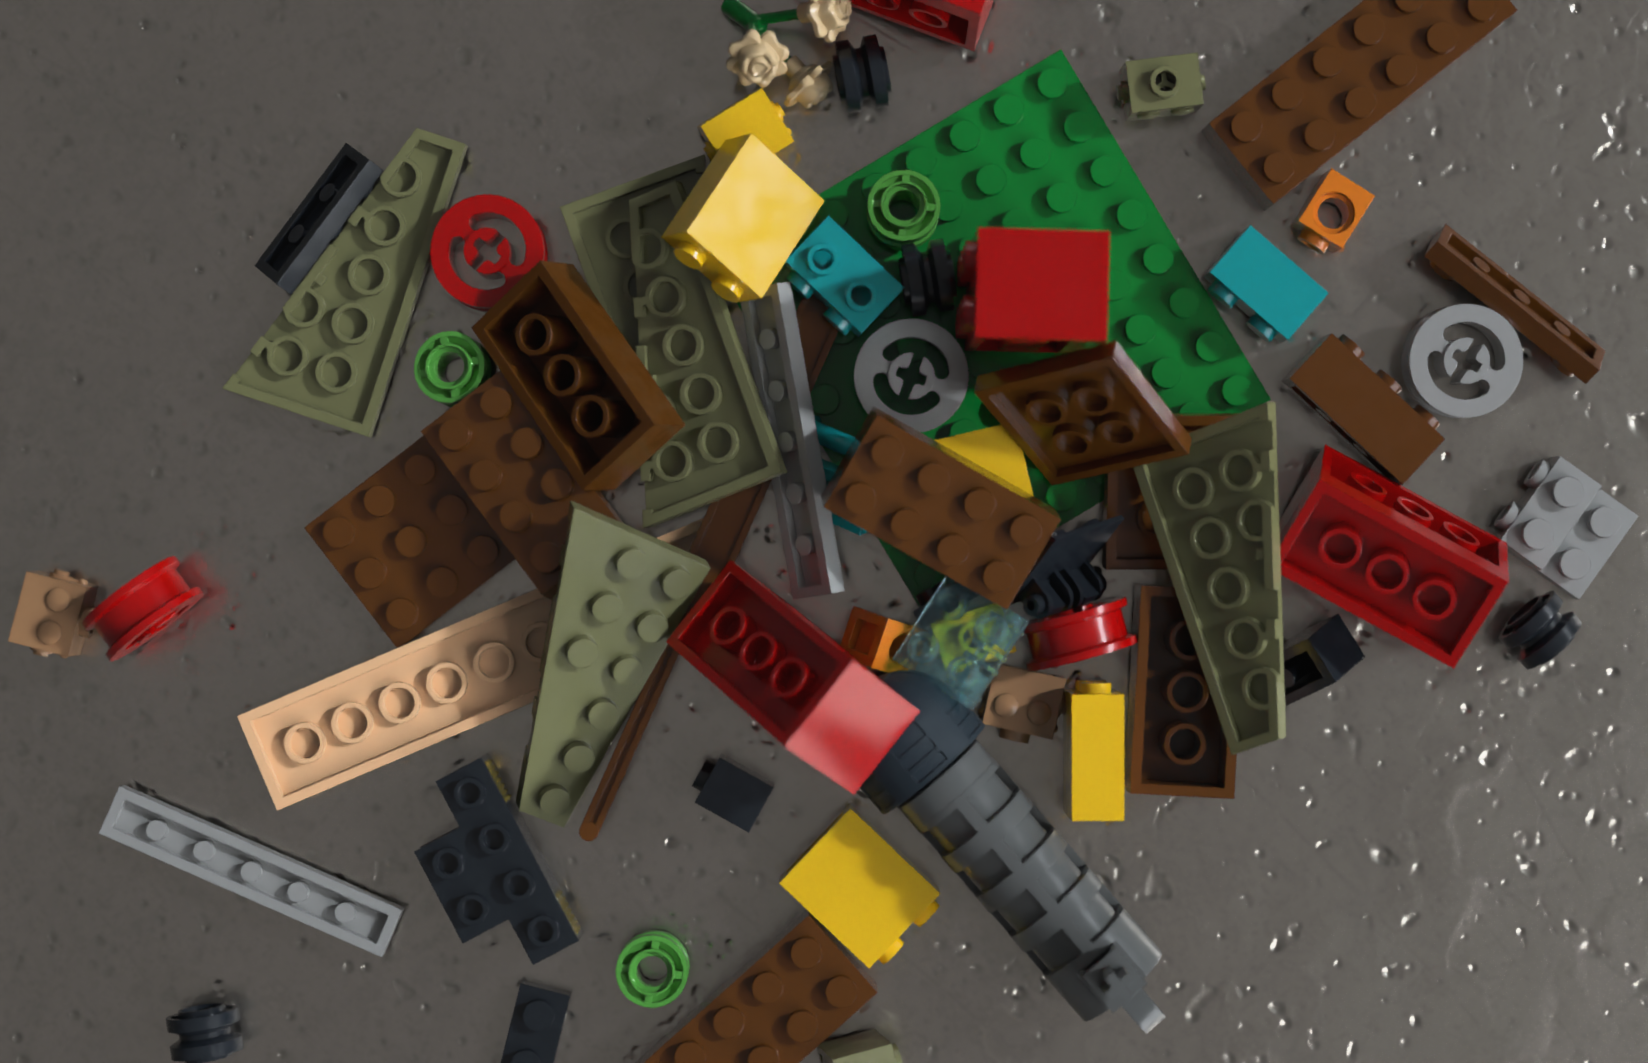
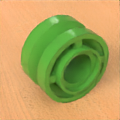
M896 170L884 175L874 184L868 197L867 223L872 235L881 244L894 250H901V245L915 243L919 247L927 242L935 232L940 214V198L937 189L928 178L915 171ZM905 200L912 203L918 213L912 219L899 220L890 213L889 207L894 202Z
M445 331L433 335L422 344L415 358L414 374L418 386L428 397L452 408L495 375V367L492 357L482 344L463 333ZM456 358H462L464 371L461 377L456 381L448 382L445 376L447 365Z
M648 930L635 935L623 947L616 964V979L620 990L631 1002L642 1007L657 1008L671 1003L681 994L686 985L690 971L688 953L680 940L670 933L660 930ZM649 956L658 957L666 964L667 975L658 981L648 980L641 974L639 962Z

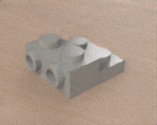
M1550 457L1547 462L1541 459L1527 475L1524 484L1529 488L1519 502H1509L1497 517L1494 526L1499 530L1494 536L1507 542L1510 554L1573 599L1579 600L1639 516L1601 489L1602 485L1563 457Z

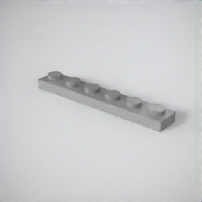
M791 282L775 283L770 285L762 299L741 302L754 381L788 472L773 478L772 484L794 600L845 591L832 514L831 511L823 507L821 495L827 486Z
M126 785L119 786L99 831V834L380 957L385 954L405 909L403 906Z

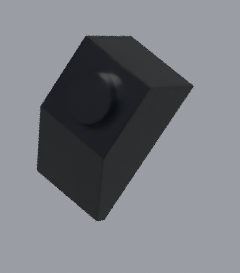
M1339 614L1301 631L1283 643L1285 706L1336 683L1365 658V655Z

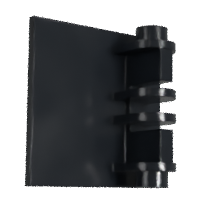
M1119 515L1103 521L1095 518L1086 522L1078 529L1068 532L1060 529L1053 532L1011 605L1022 602L1023 608L1028 615L1034 616L1037 619H1043L1100 599L1106 590L1107 582L1104 576L1097 573L1090 563L1124 520V517Z

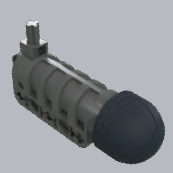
M901 670L878 676L920 710V712L861 785L860 789L883 815L898 807L918 832L923 834L952 871L970 888L986 910L1004 927L1019 948L1037 965L1046 979L1083 1021L1092 1020L1108 1009L1114 1013L1122 1006L1146 1034L1149 1033L1166 1018L1165 1014L1142 989L1148 984L1144 978L1152 971L1162 956L1161 950L998 762L975 739L982 732L985 724L952 687L937 677L919 671Z

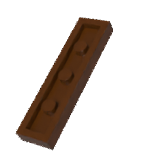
M1447 224L1433 237L1424 256L1430 260L1431 267L1438 275L1448 281L1455 280L1490 309L1503 316L1514 328L1550 355L1553 365L1563 374L1569 377L1575 375L1587 384L1600 370L1605 350Z

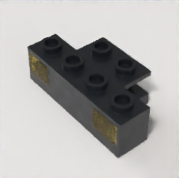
M489 753L437 780L436 784L459 826L419 847L420 849L414 851L461 942L465 943L508 919L533 965L578 942L584 932Z

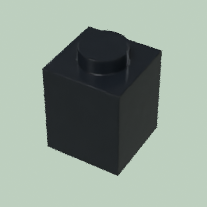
M721 753L716 764L706 759L692 787L700 791L695 800L696 804L749 833L770 796L775 783Z

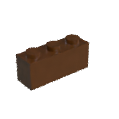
M1333 333L1323 336L1282 382L1378 472L1390 480L1403 485L1445 440L1436 431L1440 423L1422 406L1417 404L1412 408L1398 395L1403 390L1402 387L1389 374L1381 369L1375 374L1362 362L1361 359L1365 353L1349 337L1342 334L1337 338Z

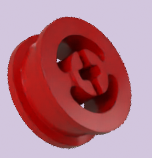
M492 194L468 197L453 205L436 225L430 246L432 267L443 288L460 303L481 312H488L540 260L548 261L549 257L544 233L531 214L517 202ZM487 219H501L510 222L521 231L526 246L524 262L519 266L514 265L516 260L515 249L504 238L496 249L497 253L501 256L499 261L494 264L486 260L476 270L482 277L489 280L505 277L504 285L490 290L469 286L461 279L455 266L456 246L461 242H465L463 249L464 258L475 270L484 258L479 252L480 248L484 244L493 248L503 238L494 228L485 227L474 230L476 223Z
M171 556L158 562L130 580L101 602L82 621L81 624L86 631L96 629L108 645L109 649L105 656L110 662L124 657L152 639L185 614L204 595L200 587L190 589L176 569L179 567L180 561L176 556Z
M1126 596L1082 604L1043 619L1035 618L1016 625L1018 634H1026L1032 659L1026 663L1027 670L1038 671L1071 664L1136 644L1138 642L1137 636L1127 632L1121 610L1128 605Z

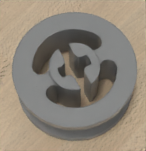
M1458 304L1437 309L1424 316L1415 324L1403 345L1401 370L1407 389L1414 399L1427 410L1440 416L1451 418L1477 417L1494 411L1511 397L1522 375L1523 351L1514 328L1499 313L1476 304ZM1454 324H1465L1478 329L1487 337L1494 350L1495 366L1492 369L1490 367L1488 349L1484 345L1472 346L1465 359L1471 364L1470 370H1460L1452 378L1450 384L1453 385L1478 382L1480 386L1479 392L1467 399H1457L1441 391L1432 380L1428 369V356L1431 353L1434 356V368L1440 378L1451 377L1458 365V362L1452 358L1453 353L1465 352L1472 344L1474 339L1469 337L1448 341L1444 339V330Z
M901 319L888 323L876 330L860 349L854 369L856 393L868 414L874 406L920 433L942 425L955 414L966 395L969 379L966 357L956 339L939 325L922 319ZM911 338L926 341L936 347L946 360L948 376L945 379H939L935 376L931 362L926 357L922 359L919 374L926 377L924 385L915 384L908 400L919 399L928 392H935L939 397L938 405L922 414L905 415L891 410L879 399L873 386L874 377L877 374H884L888 378L891 390L899 396L903 379L896 376V371L898 368L907 369L914 353H904L895 360L888 361L883 357V351L892 343L902 339Z

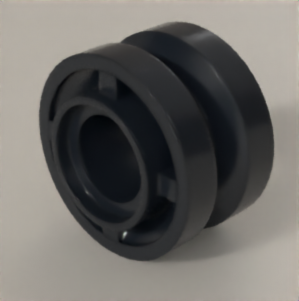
M876 34L863 36L860 48H854L848 39L836 41V55H832L840 101H845L847 112L861 111L863 102L866 99H870L875 108L889 106L888 93L892 92L884 47H879Z
M943 238L929 240L926 252H920L915 243L901 245L902 258L898 259L901 284L904 287L905 304H910L912 316L926 315L930 303H935L941 312L954 310L953 297L957 296L956 279L950 250L946 251Z
M1554 591L1536 596L1525 603L1508 619L1504 629L1498 636L1499 640L1508 649L1517 646L1521 647L1517 659L1527 670L1545 664L1557 656L1571 643L1582 625V621L1573 612L1559 613L1563 601Z
M221 1002L187 1007L179 1010L177 1014L168 1016L166 1018L167 1032L179 1035V1040L170 1046L171 1060L185 1061V1063H204L227 1058L232 1053L242 1050L244 1048L242 1033L231 1031V1026L240 1020L239 1007L237 1005H225V1003Z

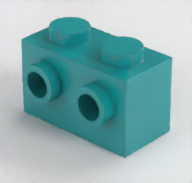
M830 216L809 235L783 265L790 272L785 277V280L791 282L792 288L806 300L812 294L828 308L823 313V316L844 336L851 330L859 337L904 289L887 270Z
M1251 225L1238 235L1203 276L1211 283L1207 289L1209 293L1229 309L1236 304L1250 317L1246 322L1248 327L1268 343L1273 338L1279 343L1289 340L1329 294Z

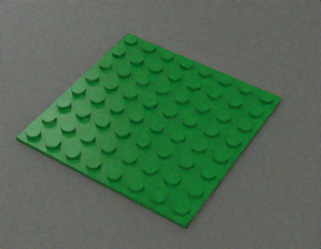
M1061 49L820 193L819 196L825 201L791 252L792 254L830 216L901 284L898 259L902 258L901 250H894L881 244L872 235L867 223V204L872 187L881 177L896 170L918 172L928 178L937 189L940 198V214L935 232L929 240L943 238L946 251L950 250L956 287L958 256H960V251L965 246V241L972 240L978 227L1110 231L1107 341L1105 343L1118 342L1172 413H1241L1271 400ZM905 200L894 202L889 207L890 213L899 220L912 219L918 213L916 207ZM929 240L917 247L920 252H926ZM782 266L772 284L787 282L785 277L790 272ZM957 287V296L953 297L954 310L941 312L935 303H930L926 315L915 317L912 316L910 304H905L902 290L859 337L851 330L845 336L838 331L810 394L813 412L821 418V422L856 437L868 416V413L859 401L854 383L855 363L863 344L882 326L901 319L930 321L944 328L955 338L956 308L959 306V303L961 304V299L964 298V295H966V287ZM792 288L795 310L797 311L802 296ZM737 302V305L742 312L741 302ZM911 338L902 339L892 343L883 351V357L888 361H893L904 353H914L907 369L898 368L896 371V376L903 379L899 396L891 390L888 378L884 374H877L874 377L873 386L879 399L891 410L905 415L922 414L933 409L939 402V397L935 392H928L916 400H908L915 384L924 385L926 377L919 374L922 359L926 357L931 362L935 376L939 379H945L948 376L946 360L936 347L926 341ZM955 338L964 352L968 365L969 379L966 395L958 410L949 420L934 429L921 433L933 440L1001 425L974 393L977 376L1065 353L964 351L965 339ZM823 446L832 463L839 466L845 455ZM1023 451L1033 496L1053 507L1061 518L1056 529L1104 500V474L1052 486ZM878 538L917 605L919 602L915 596L933 584L942 581L947 588L956 583L955 580Z

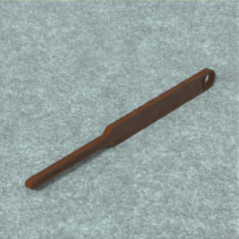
M813 294L808 300L802 297L796 311L810 394L838 333V330L823 316V313L828 308ZM772 479L709 505L689 553L705 559L710 566V570L680 623L730 560L736 561ZM668 644L639 694L580 826L579 834L585 841H593L597 838L679 653Z

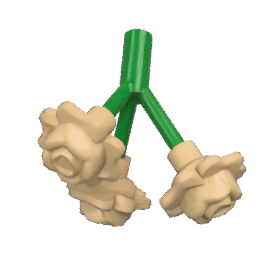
M740 0L723 1L721 6L722 13L747 30L742 39L731 42L728 45V52L731 57L726 61L727 69L738 75L741 85L748 86L756 83L759 87H766L775 77L786 74L790 79L786 100L783 103L786 107H791L799 102L805 108L810 109L812 105H817L827 97V94L833 90L832 81L828 76L833 63L829 60L822 65L809 64L805 66L796 55L793 57L789 55V49L777 41L776 34L773 31H767L766 29L768 24L799 20L803 24L812 23L814 34L817 38L824 37L827 42H834L838 33L846 30V25L849 23V16L852 12L850 0H808V2L800 3L796 9L762 14L757 13Z

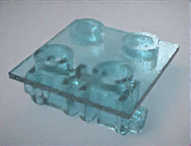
M946 576L892 659L908 670L922 674L921 676L934 682L945 694L968 709L973 710L977 702L980 703L982 700L980 697L993 677H997L1002 663H1006L1008 660L1006 657L1019 637L1024 635L1025 632L1023 631L1029 621L1012 610H1006Z

